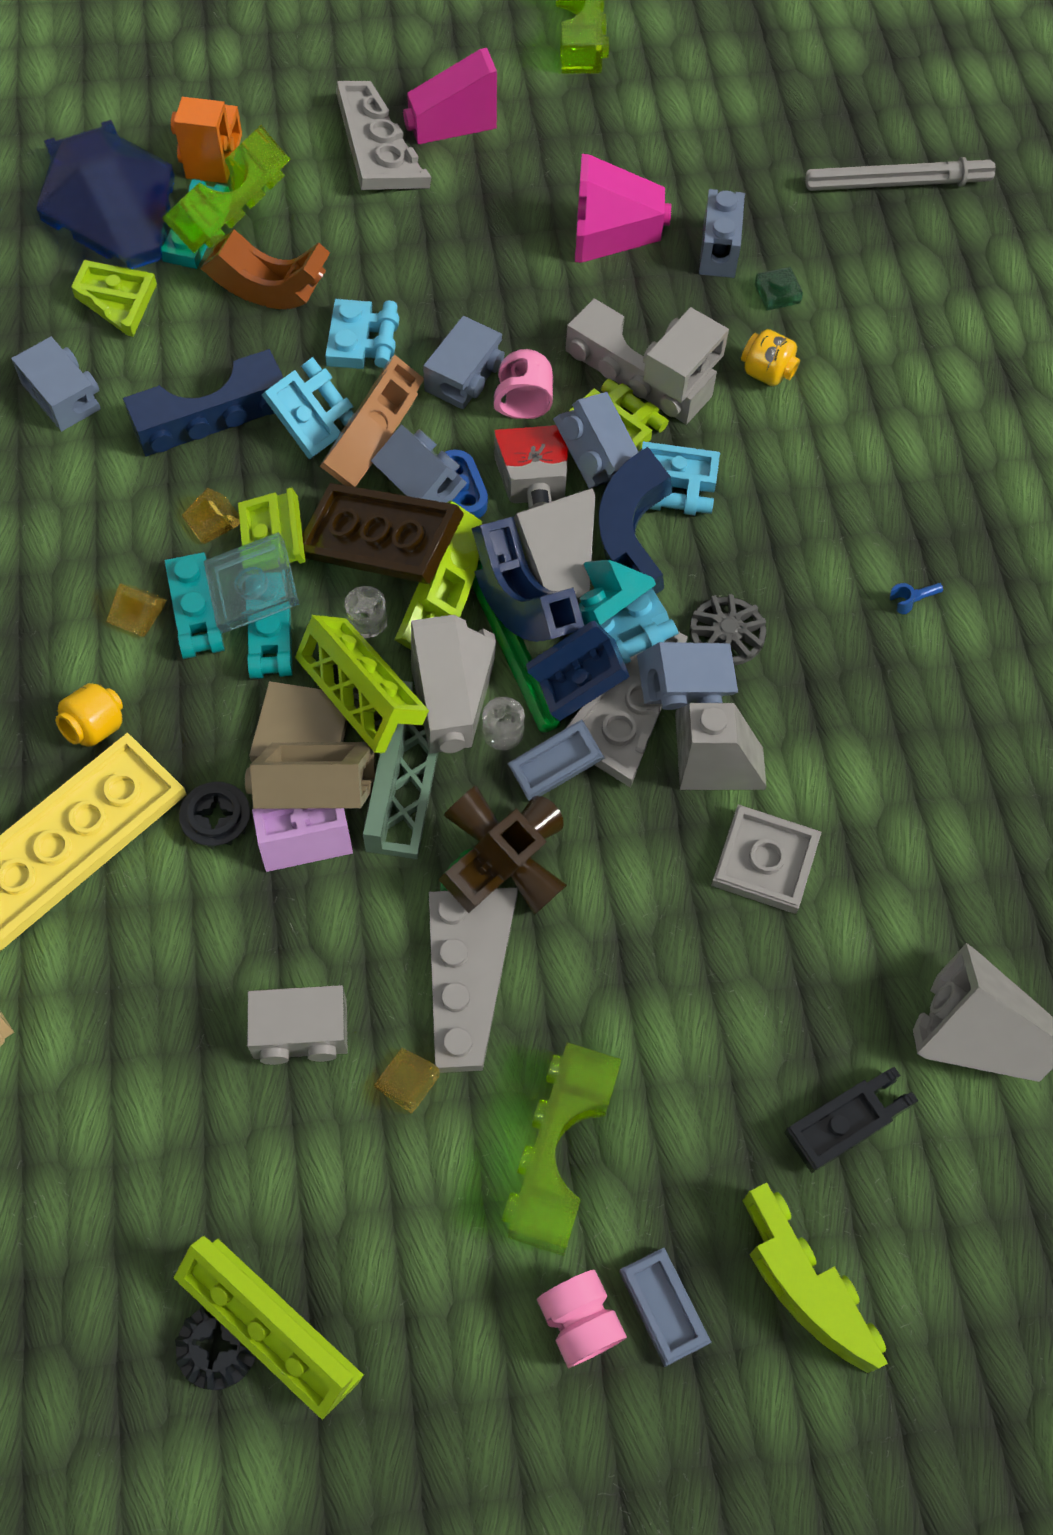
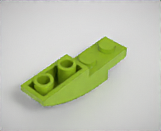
M452 500L447 501V503L456 504ZM461 506L459 508L463 511L464 516L430 584L419 582L394 639L410 650L412 620L448 615L460 617L467 601L475 576L474 571H476L479 560V553L471 528L482 525V521Z
M768 1183L749 1191L742 1201L764 1240V1243L758 1245L749 1255L779 1301L820 1343L850 1364L866 1373L887 1365L888 1363L882 1354L886 1352L883 1338L872 1323H865L856 1306L860 1302L859 1296L846 1275L840 1276L835 1266L819 1275L816 1274L813 1268L816 1265L814 1253L803 1237L797 1239L788 1222L791 1219L790 1210L779 1192L772 1193Z

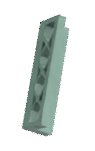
M403 681L413 692V682ZM398 724L386 752L380 753L363 831L366 852L418 859L438 752L429 753L428 744L425 740V730L419 732L414 725ZM408 731H409V732L412 734L413 737H411L410 739L406 740V739H407V734H408ZM419 743L428 755L427 761L411 770L403 760V754ZM400 769H402L405 775L399 778ZM424 773L423 782H421L418 776ZM411 781L420 792V797L406 808H403L395 798L396 790ZM394 807L398 813L391 817L392 808ZM414 812H416L415 822L410 817ZM402 820L413 831L410 845L386 842L388 829Z

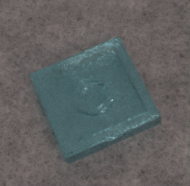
M279 532L204 561L216 626L222 633L299 605L285 541Z

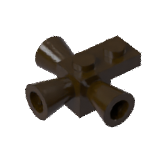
M474 786L444 813V817L479 841L471 851L438 879L468 913L476 908L510 876L534 915L567 886L566 883L531 859L547 842L545 839L560 832L564 826L560 810L549 799L543 796H534L521 813L516 808L499 823L478 787Z

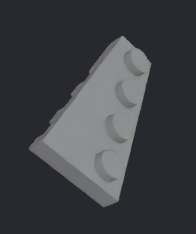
M337 81L336 95L361 190L430 188V174L427 169H422L418 164V155L413 147L408 148L403 140V131L398 123L394 124L389 118V109L372 82Z
M679 632V634L664 642L687 643L688 637ZM638 654L630 657L631 662L625 664L630 677L583 706L566 727L568 728L582 719L605 759L596 763L595 766L630 788L662 708V704H644L637 659Z
M497 888L470 913L462 907L449 891L429 892L436 1073L483 1071L514 909L518 897V888Z

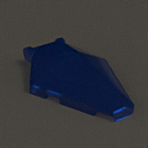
M111 120L100 123L101 127L57 141L55 138L44 140L51 161L36 207L40 220L57 230L62 227L71 231L74 240L109 260L114 256L124 261L130 269L160 260L162 258V243L167 238L171 209L169 193H173L175 180L172 164L120 137Z

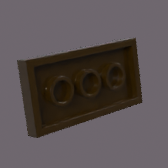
M330 483L302 535L305 559L430 584L464 513L456 504Z

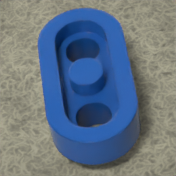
M446 451L445 453L460 465L456 473L467 482L452 501L480 519L488 508V494L472 456L465 451Z

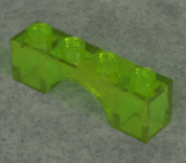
M555 0L557 7L565 8L577 15L572 19L561 22L560 60L562 74L601 73L602 59L609 56V38L604 36L606 35L607 25L606 14H600L604 12V0Z
M260 125L225 159L231 175V192L215 191L199 182L162 219L193 253L204 243L210 249L225 235L221 229L224 224L231 229L246 214L241 209L245 204L251 209L266 195L261 189L264 185L271 190L285 176L281 169L291 159L263 126Z
M568 1042L562 1057L553 1055L546 1082L554 1084L549 1101L539 1100L532 1122V1127L539 1129L538 1137L534 1147L525 1145L517 1170V1174L525 1176L520 1194L510 1192L502 1218L503 1222L510 1224L508 1238L562 1256L565 1255L581 1199L562 1180L556 1165L555 1150L561 1137L573 1125L588 1118L606 1116L622 1059Z

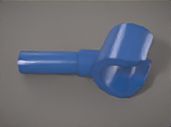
M900 583L892 588L890 600H895L899 597L905 598V601L898 603L896 611L900 614H907L912 610L914 602L943 592V586L941 583L914 590L911 585Z

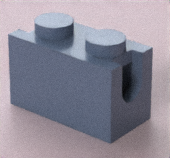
M709 189L703 223L700 275L735 278L741 248L745 193L736 192L735 194L731 191H721L718 193V190ZM727 245H730L728 256L718 258L712 254L713 252L714 254L722 255L726 252Z
M462 316L423 365L425 392L464 409L472 398H477L481 394L489 375L499 370L505 355L503 351L498 349V345L502 341V333Z
M52 336L11 358L21 384L61 432L101 409L99 403L94 398V394L100 390L93 376L88 371L82 373L71 350L68 347L62 349Z
M608 392L579 399L572 404L574 410L559 414L553 418L589 489L608 483L626 461L639 453Z
M402 424L371 460L406 496L447 503V501L453 500L467 484L456 473V470L460 467L456 461L443 450L437 455L433 451L437 444L423 431L418 429L415 434H412Z
M659 642L637 655L644 704H662V709L674 710L689 703H723V696L738 693L730 643Z

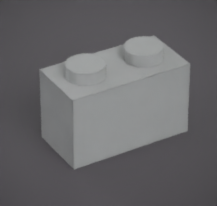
M690 307L680 319L675 318L672 320L665 335L658 343L652 342L643 356V362L645 363L643 381L682 403L724 356L729 329Z
M343 985L248 991L247 1046L253 1059H260V1062L263 1064L277 1065L288 1062L289 1057L308 1056V1059L311 1061L324 1062L336 1059V1054H348L347 999Z

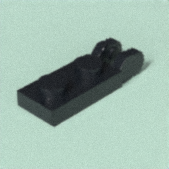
M895 1067L885 1071L869 1082L865 1080L785 1130V1135L811 1174L888 1126L893 1121V1118L918 1102L913 1092H910L909 1094L901 1095L892 1104L884 1108L875 1095L882 1089H887L896 1083L901 1075Z

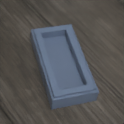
M581 719L507 764L530 801L532 797L546 794L605 759Z
M665 1248L620 1269V1276L664 1367L711 1343Z

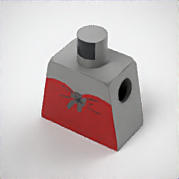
M556 425L494 430V457L510 502H528L529 509L552 502V500L565 497L568 447Z

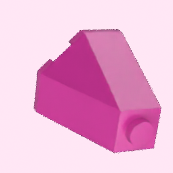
M487 48L479 49L407 93L408 108L403 109L404 122L407 131H413L417 144L497 129V70Z
M582 154L575 262L583 263L661 241L663 226H670L671 203H665V187L592 155Z

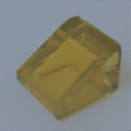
M207 488L182 514L184 520L201 543L204 544L240 525L239 514L228 499L210 488Z
M119 583L106 622L145 637L164 608L167 599L138 587Z
M401 1048L376 1081L374 1087L412 1114L439 1078V1068L420 1056Z

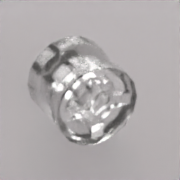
M372 586L357 587L348 593L344 605L347 614L346 619L364 638L375 637L382 633L387 626L388 620L384 595ZM361 613H366L368 617L361 616Z
M498 697L489 701L482 713L483 738L488 745L495 749L506 750L517 746L524 735L525 714L523 707L519 702L509 697ZM505 717L504 721L497 723L498 719Z

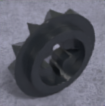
M209 782L196 787L185 797L179 811V821L183 832L195 845H206L212 850L218 845L227 844L231 846L235 838L240 834H245L246 826L249 819H251L249 802L244 793L234 785L225 782ZM218 802L222 814L227 817L219 818L218 825H215V829H212L209 818H206L205 815H212Z
M202 1306L192 1316L184 1320L179 1336L175 1339L176 1363L186 1379L192 1384L207 1390L225 1389L238 1383L246 1376L252 1368L256 1356L221 1324L222 1339L229 1342L232 1346H237V1350L229 1349L228 1352H219L217 1361H214L213 1368L210 1369L212 1363L210 1361V1352L202 1349L196 1343L197 1341L203 1342L204 1339H213L215 1331H218L220 1322Z

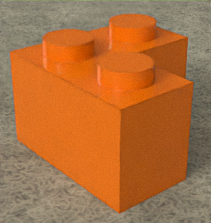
M182 97L177 112L173 111L171 115L172 134L177 136V158L179 163H183L186 179L227 184L242 137L238 106L225 105L224 101Z

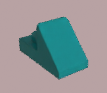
M611 560L585 562L584 567L594 589L583 594L580 597L581 603L578 604L584 626L591 621H596L599 625L606 622L654 587L656 583L653 577Z

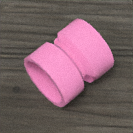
M595 1270L579 1274L553 1287L537 1298L548 1326L559 1328L560 1330L556 1344L567 1368L583 1363L627 1338L615 1311L604 1309L603 1307L607 1294Z

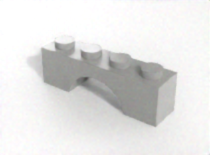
M594 298L567 325L566 352L570 353L576 360L583 361L598 370L604 377L610 378L619 384L624 383L633 390L635 396L651 402L666 415L675 417L687 425L712 397L717 371L711 369L682 403L643 381L645 369L643 356L631 349L622 335L624 316Z

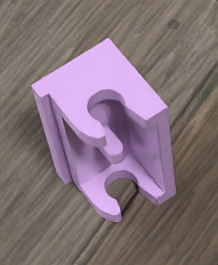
M344 808L252 809L258 846L266 872L353 854Z

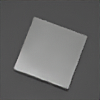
M738 804L711 886L796 914L822 832Z

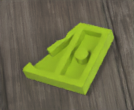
M84 260L71 288L77 300L126 335L134 337L157 282L154 273Z

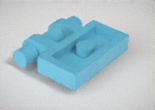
M335 299L325 355L326 365L330 367L364 369L365 358H375V365L384 368L395 353L396 342L393 339V334L398 329L400 319L397 313V304L394 301H385L382 310L379 313H373L372 302ZM370 332H379L375 339H369Z
M314 357L301 366L310 378L304 383L296 370H294L262 394L265 401L308 459H311L338 438L341 432L334 424L336 419L339 418L345 426L354 414L351 410L354 407L347 397L345 399L342 398L330 381L333 378L326 368L322 370ZM317 389L331 407L327 412L312 394Z
M643 441L642 450L649 447L671 476V486L687 489L686 494L672 493L649 509L658 511L661 510V507L684 510V514L694 516L696 512L712 514L714 498L700 497L699 491L714 493L720 452Z
M653 588L600 625L615 639L625 664L631 662L630 657L679 634L674 621L669 619L667 611Z

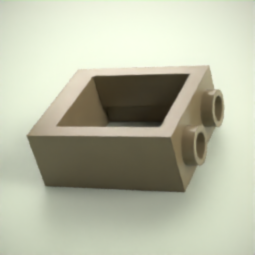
M366 742L271 743L246 769L247 794H252L253 809L361 808L372 792L376 774V754Z

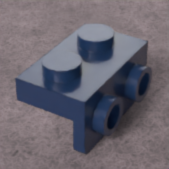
M596 621L589 622L526 664L528 673L541 685L550 714L558 721L566 718L630 677L615 639Z

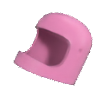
M530 349L517 350L506 356L498 372L500 384L494 393V409L513 419H535L543 416L550 410L553 403V372L550 362L544 355ZM506 394V402L503 403L501 399Z

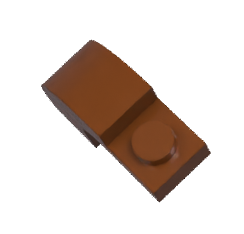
M233 229L215 244L200 269L220 286L246 301L273 309H291L307 303L316 285L325 274L326 269L322 266L330 252L320 243H317L295 259H277L259 251Z

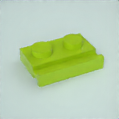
M293 488L286 489L287 493L277 495L274 492L238 503L244 570L249 576H257L288 567V563L298 561L300 564L305 562L298 495Z

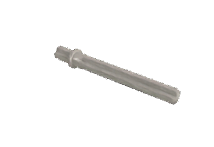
M960 157L958 161L809 169L806 172L805 184L806 188L810 191L957 183L959 187H963L966 182L993 180L995 176V163L991 160L967 161L965 157Z

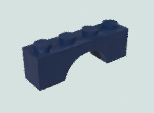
M270 349L233 361V371L227 383L210 395L199 398H184L173 395L161 386H157L124 397L123 401L130 423L146 457L158 452H165L170 448L193 440L205 438L208 435L231 427L240 426L251 420L275 414L262 394L284 377Z

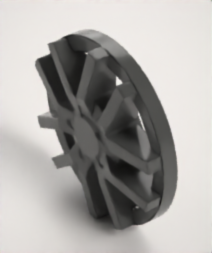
M729 594L728 597L718 598L714 595L711 597V600L706 601L693 612L689 628L692 643H702L698 636L709 637L710 639L707 643H730L731 647L741 655L734 656L733 663L734 665H740L752 660L762 650L766 640V620L759 613L756 604L752 606L746 601L734 598L733 594ZM728 605L729 613L723 614L720 606ZM736 607L743 609L742 611L736 613ZM712 608L713 614L705 613V611ZM751 616H752V617L754 618V620H755V621L748 622V623H744V622H743L744 620H746L747 618H749V617H751ZM699 621L711 626H697V622ZM759 629V639L751 632ZM741 641H745L754 648L749 651Z

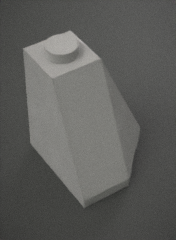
M593 488L517 513L514 516L525 559L535 579L543 587L551 591H560L574 587L577 601H581L580 597L590 590V578L584 563L591 561L595 509V493Z
M456 615L411 621V671L417 697L429 710L423 723L429 753H455L463 748L472 747L494 667L495 635L485 629L477 632L468 628L466 620Z
M689 703L676 710L680 790L766 789L763 747L734 703Z
M966 943L937 975L930 990L936 995L932 1000L929 1016L921 1013L916 1021L913 1033L917 1054L929 1060L1040 1082L1051 1070L1053 1071V1017L977 950Z

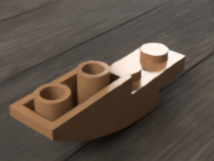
M394 354L383 368L358 410L350 417L320 467L343 485L356 487L372 465L371 460L390 439L411 407L424 378Z

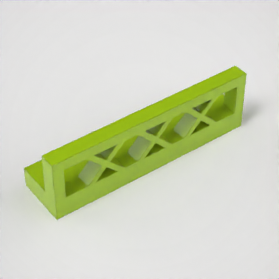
M311 616L295 658L374 753L386 752L398 724L423 725L429 710L346 618ZM317 642L320 661H316L312 657ZM334 664L338 665L339 684L337 685L334 682ZM354 687L358 689L360 708L354 706ZM375 711L383 718L377 732L375 731L374 724Z
M202 1236L190 1245L173 1278L323 1420L358 1385L364 1374L219 1239L211 1242L205 1236Z

